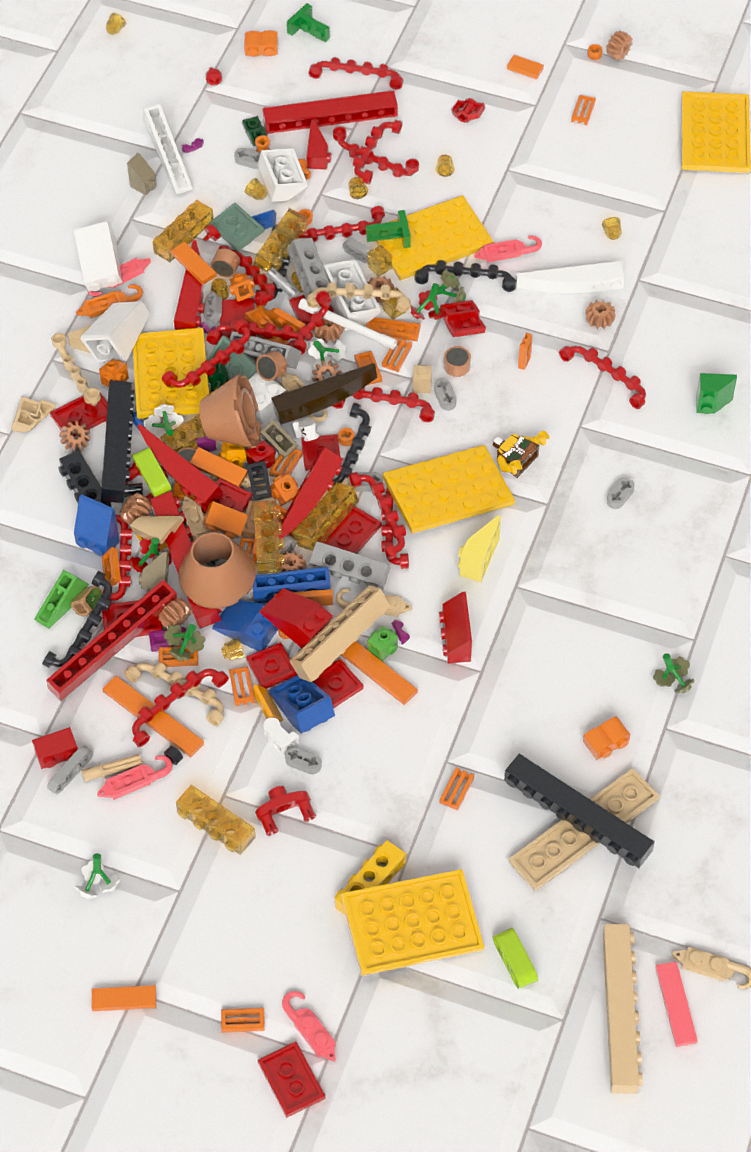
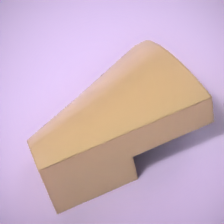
M21 397L11 430L17 432L31 431L55 409L56 404L40 399V402Z
M141 516L134 520L130 527L135 534L147 540L158 538L159 543L163 544L170 532L175 533L184 518L182 516Z

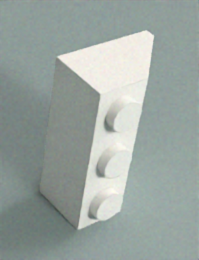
M293 148L261 150L258 168L272 202L287 201L307 188L308 183Z

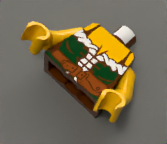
M541 431L537 436L532 437L512 434L506 441L497 437L493 442V446L498 449L497 463L501 471L510 472L518 478L539 456V444L546 445V439H550L548 433Z

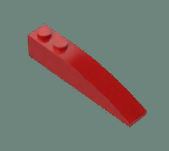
M193 240L191 248L200 256L197 242ZM187 269L185 270L174 317L175 330L200 327L202 321L200 315L204 313V286Z
M141 424L137 426L155 458L169 476L181 487L180 491L187 497L190 495L194 497L193 501L201 508L203 505L208 508L209 503L212 501L216 502L224 492L219 485Z
M325 447L319 451L268 546H274L292 532L314 509L326 490L329 491L334 484L332 479L340 473L343 467L340 465L343 458Z

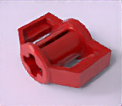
M467 98L465 101L457 100L451 110L452 114L459 121L468 123L470 120L480 118L485 110L484 103Z

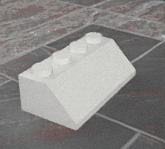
M356 259L323 265L329 283H336L337 288H345L346 284L352 283L355 285V289H362L363 285L368 284ZM337 295L332 302L338 315L362 326L381 313L375 297L365 299L363 296L346 298L345 295Z

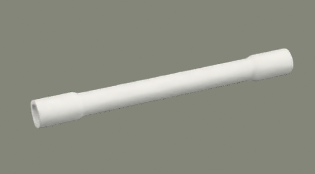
M304 298L299 303L300 309L311 314L318 313L321 307L310 308L307 305V300ZM329 310L323 317L392 350L397 345L398 341L396 339L378 333Z

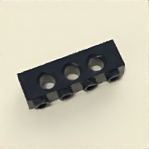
M80 450L59 458V472L62 477H66L69 490L75 492L74 497L77 503L82 494L112 507L111 502L101 501V485Z

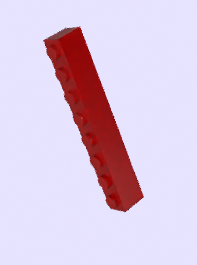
M392 90L262 108L263 122L266 133L272 134L309 129L311 120H315L318 127L397 117L398 103L395 92Z
M171 491L150 499L156 516H182L184 518L175 533L170 532L165 539L179 575L180 565L195 541H190L192 533L189 526L185 527L184 525L187 522L183 511L179 512L178 510L181 507L178 497H173ZM187 596L200 629L221 621L219 615L222 612L221 608L199 606L193 603V600Z
M162 580L46 680L48 689L60 701L64 700L158 619L162 609L177 598V592Z

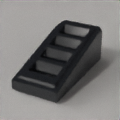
M266 462L248 464L247 469L253 500L272 497ZM263 471L261 474L253 475L254 472ZM257 478H265L264 480L254 481ZM266 483V486L255 488V485ZM267 490V493L256 494L258 491Z

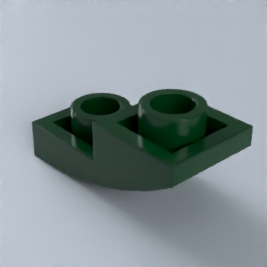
M258 116L242 120L244 130L253 146H256L255 139L257 137L267 136Z
M220 362L214 366L216 368L215 372L208 376V382L211 384V393L228 381L225 365H222Z

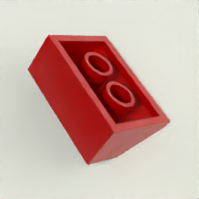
M461 592L442 604V611L439 612V623H443L444 627L441 628V640L445 639V644L442 645L443 656H447L448 664L471 662L472 637L466 592Z

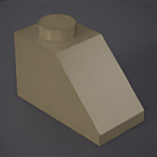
M137 153L127 162L130 187L147 195L157 185L156 176L141 154Z
M274 419L260 431L262 439L268 445H272L275 451L284 458L299 446Z
M162 552L139 574L141 589L152 590L162 580L168 583L169 552Z

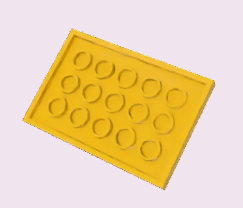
M682 91V170L750 173L749 94Z
M463 195L406 215L411 235L410 248H403L401 238L375 241L400 281L414 276L415 272L423 266L436 265L438 260H443L447 264L478 252L483 248V245L494 243Z
M203 328L140 333L133 347L137 418L143 419L148 418L149 415H154V409L162 404L174 406L173 412H176L177 415L200 413V401L209 395L208 376L206 373L200 376L201 382L198 385L193 386L190 383L183 388L168 387L162 382L161 378L167 371H173L178 377L177 381H181L186 378L190 371H196L206 361Z
M485 445L383 472L382 476L411 534L515 504L511 491Z
M463 869L341 894L361 976L478 952L485 948Z

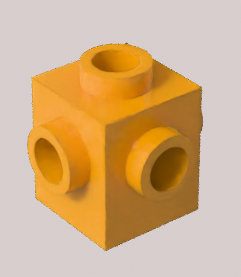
M222 442L221 452H219L218 457L243 468L244 462H246L245 448Z

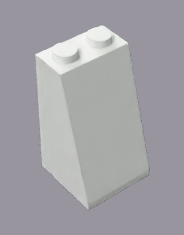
M108 221L74 230L83 280L88 292L98 291L101 288L113 287L123 283L117 242Z
M142 301L113 303L88 328L80 339L97 363L109 362L111 359L121 362L127 361L150 312Z

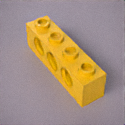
M388 840L383 845H378L370 860L366 859L361 866V870L350 877L348 885L336 893L335 908L346 915L341 899L342 893L388 884L406 864V853ZM380 863H385V864H387V865L384 866V867L378 866V864H380ZM366 878H373L374 880L368 882V881H366L365 879H366Z

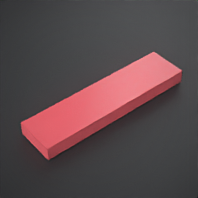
M677 962L656 965V972L675 1046L697 1044L698 1040Z

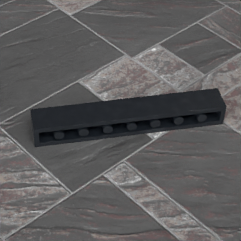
M110 380L101 487V501L123 503L124 496H128L129 485H125V482H129L130 471H126V468H130L131 458L127 457V454L130 455L131 443H128V441L132 439V430H129V427L132 428L133 417L130 414H133L134 403H130L134 401L135 390H131L132 382Z
M520 753L506 768L504 780L510 787H516L527 798L537 801L542 808L554 812L560 820H566L577 831L584 832L594 842L601 843L607 847L608 851L612 854L622 857L627 864L640 868L653 852L655 841Z

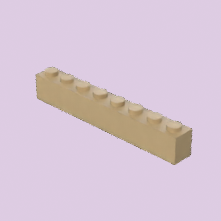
M604 924L603 928L611 1094H637L639 1086L643 1085L642 1072H638V1065H641V1052H637V1044H640V1031H636V1024H639V1012L635 1011L634 1004L638 1003V993L633 990V984H636L637 978L636 971H632V964H635V951H631V945H634V932H630V924Z

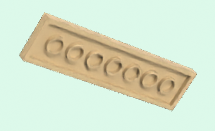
M632 768L590 800L628 823L657 802L660 795ZM561 820L510 857L508 863L536 892L600 843L594 842L584 832L577 831L566 820Z

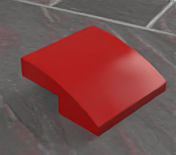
M473 300L440 305L443 319L452 337L485 333L486 326L479 318L480 310Z

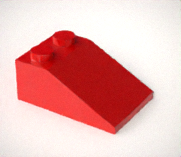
M284 588L259 612L301 649L325 628L333 617L319 603Z

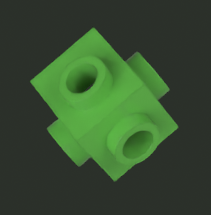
M385 626L375 630L367 640V650L381 661L389 655H393L398 649L396 633L391 629L388 630Z

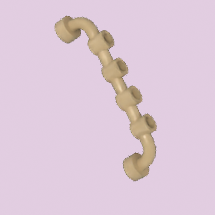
M331 282L327 284V287L317 288L307 296V305L310 308L320 307L315 297L320 291H326L331 298L337 295H345L346 298L363 296L365 299L381 297L383 300H388L391 297L398 298L396 302L398 311L407 312L411 309V300L402 292L391 290L389 285H382L380 290H374L371 284L363 285L362 289H355V285L352 283L346 284L345 288H337V284Z
M63 333L54 334L51 338L52 344L55 348H58L65 370L70 372L71 380L76 381L78 391L83 392L85 402L96 406L101 399L99 389L88 387L85 377H82L80 368L75 366L73 357L68 355L65 349L67 344L66 336Z
M160 662L156 666L149 663L129 666L124 672V676L133 683H136L141 677L140 671H148L156 679L161 678L167 681L170 686L177 682L180 685L185 683L182 681L183 676L178 671H174L172 675L167 673L166 666ZM200 685L189 689L186 692L188 696L194 695L205 705L211 704L216 708V710L212 709L207 714L206 719L210 724L219 726L224 720L222 715L224 707L215 698L216 693L209 688L203 692L199 690Z

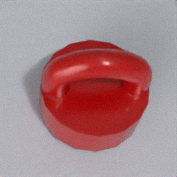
M209 67L205 75L206 82L210 85H218L222 81V73L218 69Z
M209 224L205 228L207 235L203 238L204 241L211 238L216 242L220 239L221 235L213 225Z

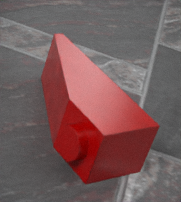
M311 120L306 156L307 169L327 170L328 163H331L332 154L328 153V144L315 120Z

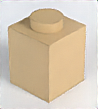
M414 365L413 393L431 394L432 366Z

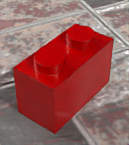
M70 727L32 740L41 769L52 768L56 764L68 761L78 750Z

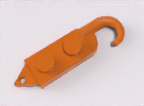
M132 284L128 288L136 289L137 294L127 297L123 292L116 290L83 301L84 304L76 311V315L89 316L90 318L102 315L113 303L136 302L140 300L143 296V290L140 286Z
M256 305L257 308L261 307L279 328L288 325L293 328L294 332L299 333V330L306 326V324L279 308H272L269 311L263 306Z

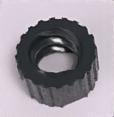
M170 746L164 752V756H167L174 765H177L183 759V755L174 746Z

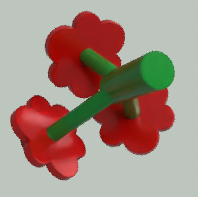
M433 283L431 291L427 290L419 294L420 307L417 309L411 305L412 311L410 313L413 317L424 320L425 317L420 311L423 308L427 311L434 308V311L428 312L429 318H434L435 320L443 318L441 309L438 308L436 302L438 300L439 284Z
M158 538L142 539L140 541V552L145 554L142 559L139 557L130 558V562L137 572H143V569L148 565L145 562L148 558H153L155 555L157 558L160 555ZM170 554V558H169V565L172 563V561H171V558H172V557H171V554Z

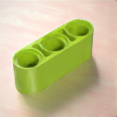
M150 447L132 455L153 497L172 491Z
M509 928L493 935L495 947L517 989L537 982V972L516 931L513 928Z

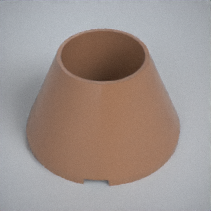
M242 374L234 376L200 401L201 424L208 439L249 448L257 447L261 438L260 421L257 422L255 412L259 410L252 386L246 376H242Z
M217 532L207 533L197 538L183 559L179 569V583L183 593L193 600V603L206 608H224L236 604L240 598L251 591L256 579L255 564L250 554L229 537ZM214 559L226 560L224 564L217 567L203 566L208 561Z

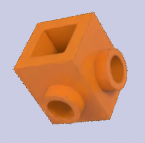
M238 273L229 279L231 283L228 286L232 296L235 295L238 301L254 296L252 288H255L252 277L248 278L246 273Z
M111 359L99 369L101 384L109 387L110 380L125 382L129 379L127 364Z
M290 474L284 477L279 475L273 479L274 483L270 486L272 497L275 500L277 499L280 506L293 500L299 490L296 480L291 478Z

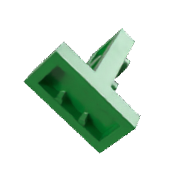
M308 3L287 20V33L291 36L299 29H302L304 32L324 42L330 39L329 26L312 18V5Z
M405 210L398 211V221L366 225L367 242L401 238L403 248L411 247V235Z

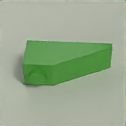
M63 569L34 620L47 628H51L71 609V602L75 596L87 588L89 584Z

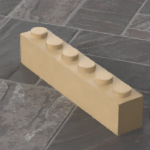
M368 586L290 660L300 679L309 682L316 680L327 667L332 665L339 655L343 654L353 642L359 639V636L365 630L369 629L379 617L385 614L390 604L380 588Z

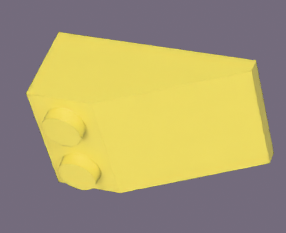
M496 516L467 539L465 546L460 547L458 557H460L458 562L460 576L482 582L500 539L501 516Z

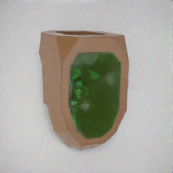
M89 586L83 589L71 602V608L82 617L90 615L99 598L103 595L102 590L96 586Z

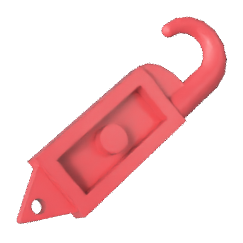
M528 236V239L536 241V245L526 247L522 241L517 239L483 245V248L474 254V258L486 260L489 263L521 257L524 254L537 252L542 246V241L537 236Z
M134 258L120 265L122 282L125 283L145 273L144 270L151 263L150 258ZM94 291L88 292L91 296H94V297H95V296H100V295H102V292H101V291H100V292H94Z
M164 755L156 756L155 760L165 761L166 766L163 769L154 772L148 765H139L105 780V784L99 790L97 796L113 798L115 800L148 786L151 782L165 777L171 772L172 761Z
M298 991L288 992L282 1000V1007L318 1058L321 1056L335 1062L334 1047L336 1042L312 1010L303 1008L295 1011L290 1005L289 1001L292 997L297 996L305 999V996Z

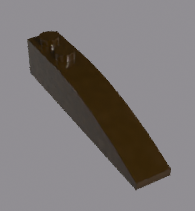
M375 363L272 397L273 410L280 425L333 406L363 389L377 378Z

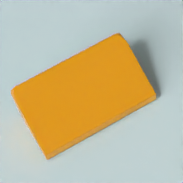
M257 684L253 685L254 697L266 719L276 718L279 722L283 721V717L268 690Z

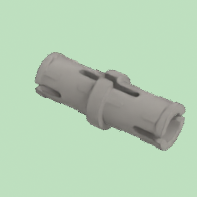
M274 267L265 275L277 285L278 289L281 288L291 298L299 291L287 280L286 276L283 277Z

